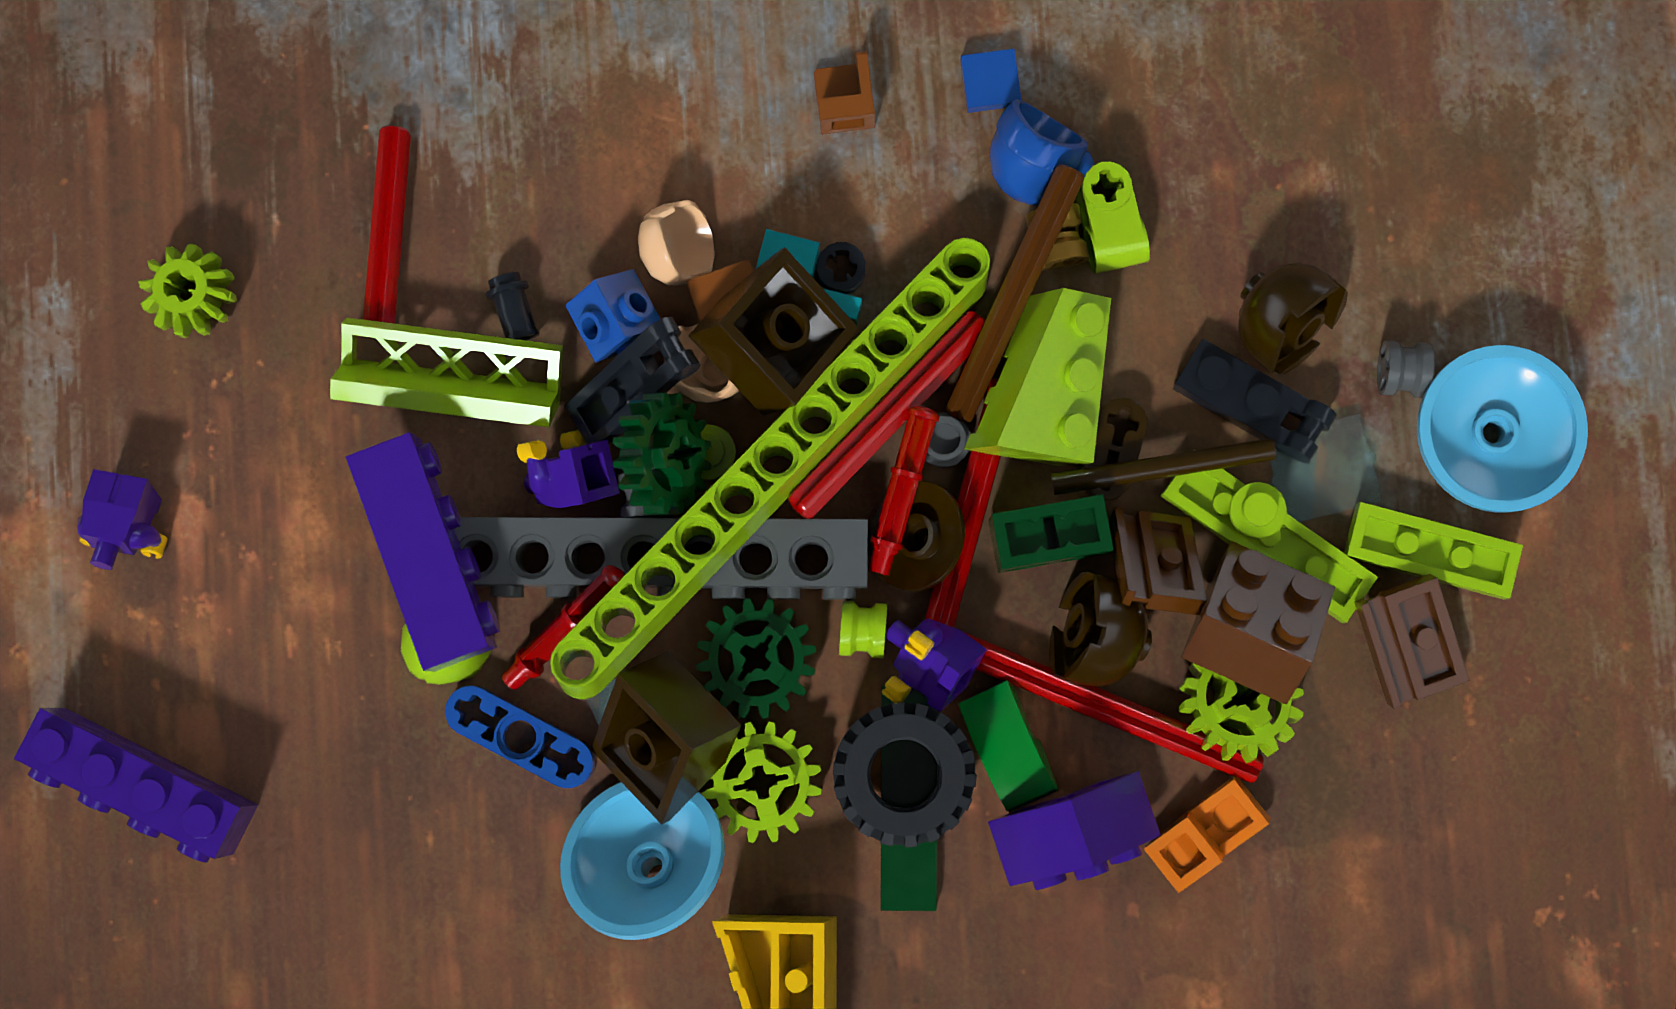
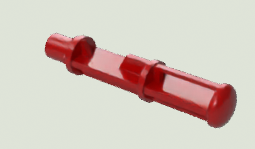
M912 406L907 410L909 417L895 466L890 469L892 476L875 535L874 537L871 536L870 539L874 549L868 570L887 576L890 574L895 554L903 549L901 542L918 483L923 479L921 473L935 424L940 420L939 415L934 410L924 406Z
M614 565L605 566L602 569V574L572 603H567L562 608L561 613L525 648H521L516 652L514 663L502 674L504 683L509 688L518 690L529 678L539 677L544 672V664L551 658L557 644L626 575L625 572Z

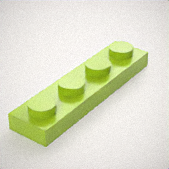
M1224 469L1179 475L1172 478L1160 497L1226 543L1236 542L1335 586L1328 614L1341 623L1348 622L1356 610L1354 601L1364 599L1378 576L1288 514H1286L1282 527L1271 536L1255 539L1241 534L1231 522L1229 506L1234 494L1245 484Z

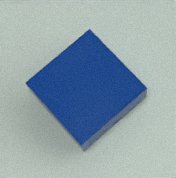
M1015 49L961 55L960 65L967 113L1007 108L1015 99L1022 101Z

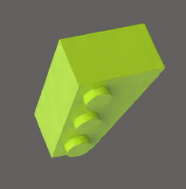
M1067 288L1043 292L1029 297L1003 356L1007 358L1006 364L997 385L990 387L984 401L987 404V408L976 433L970 434L964 450L1055 466L1094 463L1111 298Z

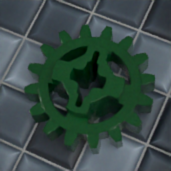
M680 393L643 394V400H632L629 403L631 415L620 416L618 419L624 430L623 436L613 437V444L621 449L620 457L613 461V467L622 469L625 474L619 483L620 490L632 489L629 503L632 506H643V512L646 515L683 514L684 507H692L697 502L694 491H705L707 487L701 477L702 471L711 470L712 466L709 461L704 459L706 458V450L712 447L711 441L704 440L701 437V432L704 430L706 422L705 419H693L696 405L694 403H683V395Z
M746 598L743 603V613L736 614L733 609L726 605L722 609L727 621L722 626L710 620L706 624L708 629L714 634L712 642L698 641L697 644L698 648L709 652V659L696 665L697 671L711 672L712 679L705 684L704 688L708 692L720 689L723 695L719 703L725 708L733 701L738 702L739 717L746 718L751 706H758L762 719L769 718L770 704L775 702L784 711H788L791 707L787 695L791 691L801 696H805L807 693L804 686L799 683L801 675L814 676L816 673L814 668L804 664V657L817 652L816 646L802 645L800 640L810 629L807 624L793 629L790 622L795 611L788 608L779 617L774 614L775 605L774 600L767 599L762 611H755L752 600ZM763 621L769 623L759 635L744 637L734 630L747 622ZM786 635L794 651L792 672L781 664L778 648ZM773 636L765 655L767 660L771 662L770 667L766 671L756 668L752 673H747L741 681V677L746 672L745 667L748 664V659L743 655L744 650L748 646L758 649ZM722 646L729 650L733 657L734 671L728 681L725 679L720 666ZM770 680L779 687L775 692L764 696L744 694L751 684L757 681Z

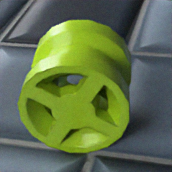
M843 601L839 655L851 656L854 652L861 651L868 652L872 658H884L887 604L876 603L871 608H861L854 601Z

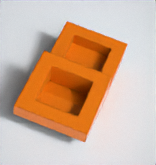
M1233 776L1160 833L1161 836L1152 839L1145 845L1144 850L1175 890L1180 893L1222 863L1225 855L1269 825L1271 818L1238 777Z

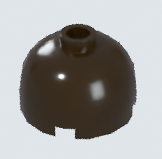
M1292 263L1278 266L1266 275L1262 272L1257 273L1247 282L1241 292V299L1244 301L1239 310L1238 333L1243 345L1266 369L1272 373L1275 371L1279 375L1286 374L1299 366L1319 347L1320 343L1312 339L1323 324L1333 329L1346 306L1348 292L1329 274L1312 265Z
M1082 572L1071 582L1058 607L1069 610L1064 631L1062 632L1054 625L1052 627L1049 649L1051 670L1055 675L1062 677L1061 679L1075 684L1104 686L1117 683L1134 669L1138 661H1143L1151 648L1152 633L1148 629V620L1143 603L1132 601L1130 606L1123 604L1119 585L1114 578L1090 572Z

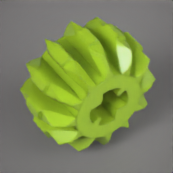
M188 244L183 254L172 246L165 247L166 263L161 264L154 259L148 260V267L155 272L154 278L138 281L141 289L152 293L140 303L143 310L150 314L156 313L154 318L155 326L164 331L173 327L174 334L181 338L189 337L193 327L203 336L210 335L211 325L209 319L213 317L222 323L228 321L227 314L220 310L222 303L230 304L237 301L236 294L224 289L235 279L233 273L228 269H220L221 257L212 251L203 255L202 249L195 244ZM192 282L196 285L195 290H188L193 295L185 301L180 298L181 293H188L183 287L187 283Z

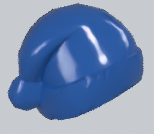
M1015 99L1000 116L989 151L991 173L1000 189L1014 200L1038 206L1055 168L1059 164H1065L1082 172L1084 177L1091 167L1094 166L1093 158L1090 152L1087 151L1088 142L1083 137L1025 101Z

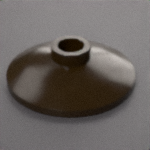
M919 481L901 542L903 549L895 554L889 576L878 573L888 584L901 590L922 591L939 584L954 569L963 550L965 522L957 500L949 491L937 484ZM884 500L878 507L871 523L869 533L870 556H872L874 549L870 539L871 536L874 537ZM928 533V540L924 546V537Z

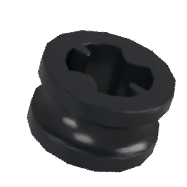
M836 242L828 245L821 251L817 260V275L825 289L849 294L862 285L865 278L866 262L862 252L856 246L848 242ZM839 255L849 257L850 267L857 269L852 278L846 274L845 282L835 281L833 271L826 268L831 259L834 263H837V256Z

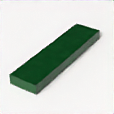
M881 686V706L894 703L882 694V690L886 688L885 686ZM916 690L908 694L903 701L932 708L927 704L929 699ZM896 740L882 747L881 799L890 805L902 808L913 807L924 802L932 794L937 784V763L932 753L924 745L912 740ZM937 840L931 843L927 841L917 844V847L906 848L905 845L893 844V846L881 844V911H937Z

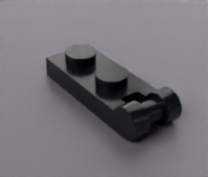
M673 317L662 318L650 325L565 405L586 444L607 440L608 445L613 442V437H618L624 432L618 419L620 416L631 415L629 403L632 400H643V394L668 392L679 381L688 378L700 368L701 364L692 349L685 350L679 340L682 332ZM659 350L666 360L661 366L658 365L653 356Z
M1203 338L1173 387V390L1256 438L1260 440L1272 438L1275 449L1299 462L1307 464L1311 462L1318 450L1315 442L1322 431H1329L1337 417L1335 411L1327 405L1306 398ZM1287 413L1301 420L1296 432H1291L1280 426Z

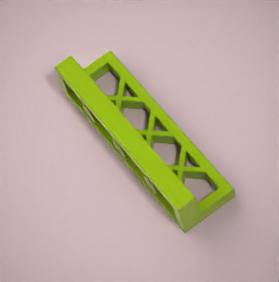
M346 317L341 323V365L330 379V399L550 427L560 406L563 345ZM357 336L376 338L390 354L380 362L357 359ZM396 341H402L404 343L399 346V344ZM416 343L430 345L444 361L434 369L422 368L412 360L406 351ZM450 348H456L458 350L453 353V351ZM470 350L485 352L498 368L487 376L476 375L464 365L460 358ZM504 355H511L512 357L507 359ZM525 357L548 360L547 384L527 381L514 366ZM394 360H396L399 364H391V363H392ZM450 367L453 371H445V370ZM503 374H505L507 378H499V377L502 376Z

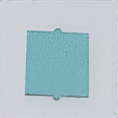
M1359 414L1336 419L1329 431H1322L1315 442L1318 450L1308 464L1299 462L1275 449L1276 460L1271 461L1274 472L1271 485L1278 487V491L1282 494L1286 503L1287 514L1299 522L1355 509L1356 503L1359 502L1375 504L1383 501L1373 467V462L1376 461V454L1369 452Z

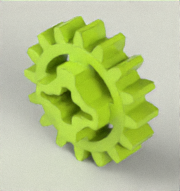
M1195 663L1189 666L1188 669L1196 678H1185L1180 684L1179 689L1191 695V698L1185 700L1179 706V712L1194 715L1195 720L1186 730L1188 734L1197 733L1202 730L1206 735L1201 746L1204 751L1218 744L1222 746V760L1228 761L1237 750H1240L1245 763H1250L1257 758L1258 747L1262 753L1269 757L1279 750L1276 739L1286 743L1294 736V731L1286 723H1296L1303 717L1304 712L1291 706L1292 702L1297 701L1304 695L1303 689L1297 688L1287 705L1275 700L1276 710L1273 718L1268 711L1270 697ZM1212 678L1211 686L1215 691L1213 704L1207 706L1206 690L1208 682ZM1254 692L1258 693L1248 706L1246 704L1238 707L1234 705L1224 709L1234 695L1241 697L1243 695L1249 696ZM1221 725L1237 729L1241 735L1231 733L1221 727Z
M772 721L768 722L764 734H757L756 727L752 722L745 723V737L741 739L738 736L736 737L726 763L710 778L714 780V787L702 793L705 799H717L719 806L714 811L718 818L727 815L731 819L727 833L732 836L741 826L748 828L747 836L750 843L756 841L760 830H767L772 843L779 840V827L785 825L795 834L800 829L795 816L801 813L812 817L815 812L811 805L805 802L807 796H818L822 793L821 787L810 784V776L821 772V765H807L804 759L809 755L813 747L808 744L797 749L793 745L797 733L794 729H790L783 738L776 736V723ZM764 744H770L782 749L792 758L795 764L781 766L768 758ZM744 748L745 766L738 777L725 780L726 770L730 761ZM756 766H763L766 774H775L776 776L788 775V778L779 780L769 788L768 797H761L758 789L749 790V787L737 789L736 787L746 783L747 780L755 776ZM800 783L798 795L794 803L787 811L780 815L779 796L785 787ZM742 797L756 806L760 819L742 814L733 806L730 799Z

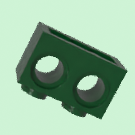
M1103 494L991 514L988 519L998 574L1106 555L1114 550Z

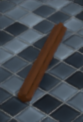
M1059 164L1055 168L947 403L946 413L953 418L969 423L973 420L1084 181V174L1072 167Z

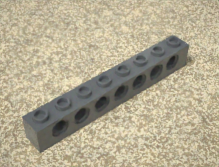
M460 517L462 525L454 530L461 549L469 547L472 550L473 547L482 543H487L491 547L493 552L492 564L486 571L480 573L481 579L474 581L475 587H491L490 597L523 598L524 588H546L547 598H577L579 596V588H587L602 574V569L607 565L617 566L627 574L633 568L632 556L635 550L645 544L655 545L680 518ZM767 519L701 589H712L713 599H745V589H767V599H801V589H823V599L828 600L856 599V589L867 590L868 519ZM707 535L693 536L686 543L685 550L690 552L697 545H709L712 547L714 540ZM543 544L549 553L548 564L542 571L529 574L523 566V554L531 545ZM589 544L600 545L605 555L603 566L595 573H582L577 564L580 550ZM753 545L765 546L772 553L771 566L760 575H751L745 572L741 564L744 551ZM809 545L823 548L828 555L826 568L817 575H806L796 565L799 551ZM658 575L649 580L646 588H657V596H662L671 591L675 580L667 575Z

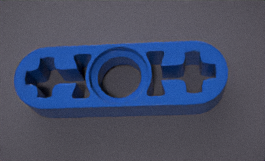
M465 686L454 691L447 700L445 716L449 726L455 732L561 788H574L583 785L592 777L596 768V757L588 743L492 691L479 686ZM476 696L480 697L482 701L479 708L492 717L499 716L500 707L508 711V714L497 724L493 740L486 737V733L492 729V726L479 720H473L468 726L463 723L465 713L459 709L462 701L472 702ZM519 720L530 723L536 732V742L532 749L526 753L513 751L506 742L507 729L512 723ZM548 733L557 737V740L550 745V748L564 754L569 753L573 748L580 751L577 761L584 765L581 773L571 772L566 778L559 774L562 765L549 756L543 758L542 767L534 762V759L546 747Z

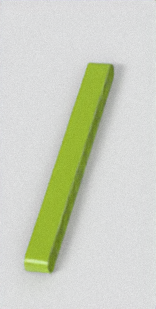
M961 238L946 245L828 366L796 406L788 408L557 644L552 652L550 665L554 677L566 694L583 700L599 694L784 503L789 494L982 297L986 290L990 266L989 253L982 243L974 239ZM966 265L973 268L977 274L970 278H960L954 275L951 269L956 266ZM920 303H933L939 307L941 312L930 317L922 316L915 311L914 307ZM893 340L902 344L904 350L899 354L886 355L880 352L877 346L883 341ZM855 378L865 382L867 388L858 394H847L839 388V385L846 379ZM811 417H821L830 424L828 429L817 434L806 432L802 429L801 425ZM777 455L786 457L792 463L789 469L778 474L770 473L762 467L767 459ZM736 495L747 496L754 502L748 511L741 514H733L726 511L724 504L729 498ZM707 535L714 540L711 550L705 554L695 555L685 550L686 543L693 536ZM667 575L675 580L673 588L665 595L653 596L645 591L647 583L655 576ZM617 616H629L635 620L634 628L625 637L614 638L605 633L610 620ZM584 656L594 660V668L586 678L572 680L566 677V668L573 659Z

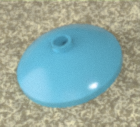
M1494 345L1467 352L1451 361L1437 373L1426 389L1420 403L1417 417V438L1426 467L1436 482L1447 493L1473 508L1489 512L1508 513L1540 505L1557 495L1568 485L1579 469L1585 454L1588 422L1585 407L1578 390L1560 367L1548 358L1529 349L1510 345ZM1486 424L1493 425L1498 430L1499 438L1496 443H1490L1484 438L1483 429Z
M622 782L610 787L599 794L582 810L566 837L561 854L560 874L562 887L570 906L590 927L613 938L624 940L647 939L677 928L704 905L718 882L725 856V842L721 823L712 806L699 792L670 821L661 825ZM662 865V869L657 875L648 878L649 871L654 866Z

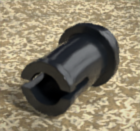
M519 272L502 274L488 280L490 290L486 292L487 299L494 300L505 338L528 341L539 336V331L536 329L525 290L529 288L528 281H522Z

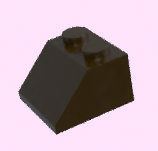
M784 247L724 295L688 337L764 416L796 406L859 328Z
M667 651L618 673L591 750L662 825L670 821L726 763L741 724L695 679L691 672Z

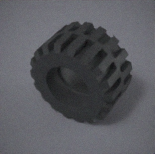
M891 703L869 711L859 718L844 735L837 749L833 764L834 790L843 813L849 821H852L859 828L858 831L868 838L873 837L879 840L881 844L893 846V844L905 845L906 848L917 847V844L927 841L931 843L940 839L943 833L949 829L952 830L960 822L959 819L965 810L968 811L973 800L971 797L974 787H976L977 774H975L974 754L966 740V736L950 718L937 710L921 704ZM896 740H912L924 745L932 753L937 763L938 780L934 791L924 802L913 807L902 808L888 804L878 796L871 782L870 769L875 755L882 747Z

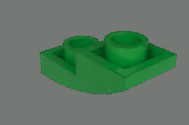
M1005 681L958 703L983 766L1007 812H1013L1059 791L1041 741L1032 734L1014 685Z

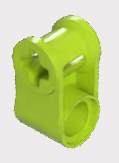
M1100 162L1092 166L1085 174L1084 181L1076 196V203L1080 206L1083 238L1087 242L1090 256L1088 262L1094 274L1149 262L1150 248L1148 236L1139 214L1132 180L1128 171L1114 162ZM1099 181H1101L1104 189L1113 188L1115 192L1108 202H1106L1103 194H1093L1092 190Z

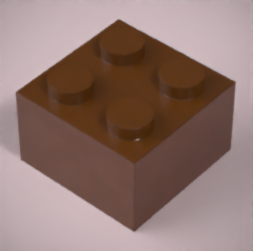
M1231 541L1205 590L1207 602L1200 615H1196L1181 657L1287 705L1313 663L1335 586L1269 558L1258 551Z

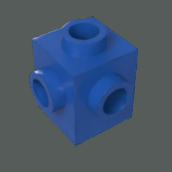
M634 269L594 279L565 305L595 363L618 356L650 325L660 320Z

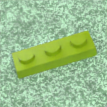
M1359 502L1355 505L1344 554L1356 561L1416 577L1431 574L1438 578L1439 583L1505 600L1511 598L1523 545Z

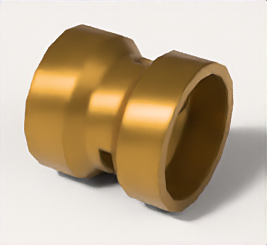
M1072 204L1042 271L1064 269L1084 263L1090 259L1087 242L1081 239L1078 227L1082 222L1079 204ZM1036 210L1031 211L1025 216L1027 227H1029Z

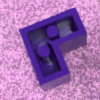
M1139 771L1099 781L1065 796L1028 805L988 821L1009 886L1032 881L1035 890L1048 888L1066 881L1065 873L1074 872L1077 881L1105 873L1110 870L1107 860L1113 865L1139 857L1143 854L1140 845L1161 836Z

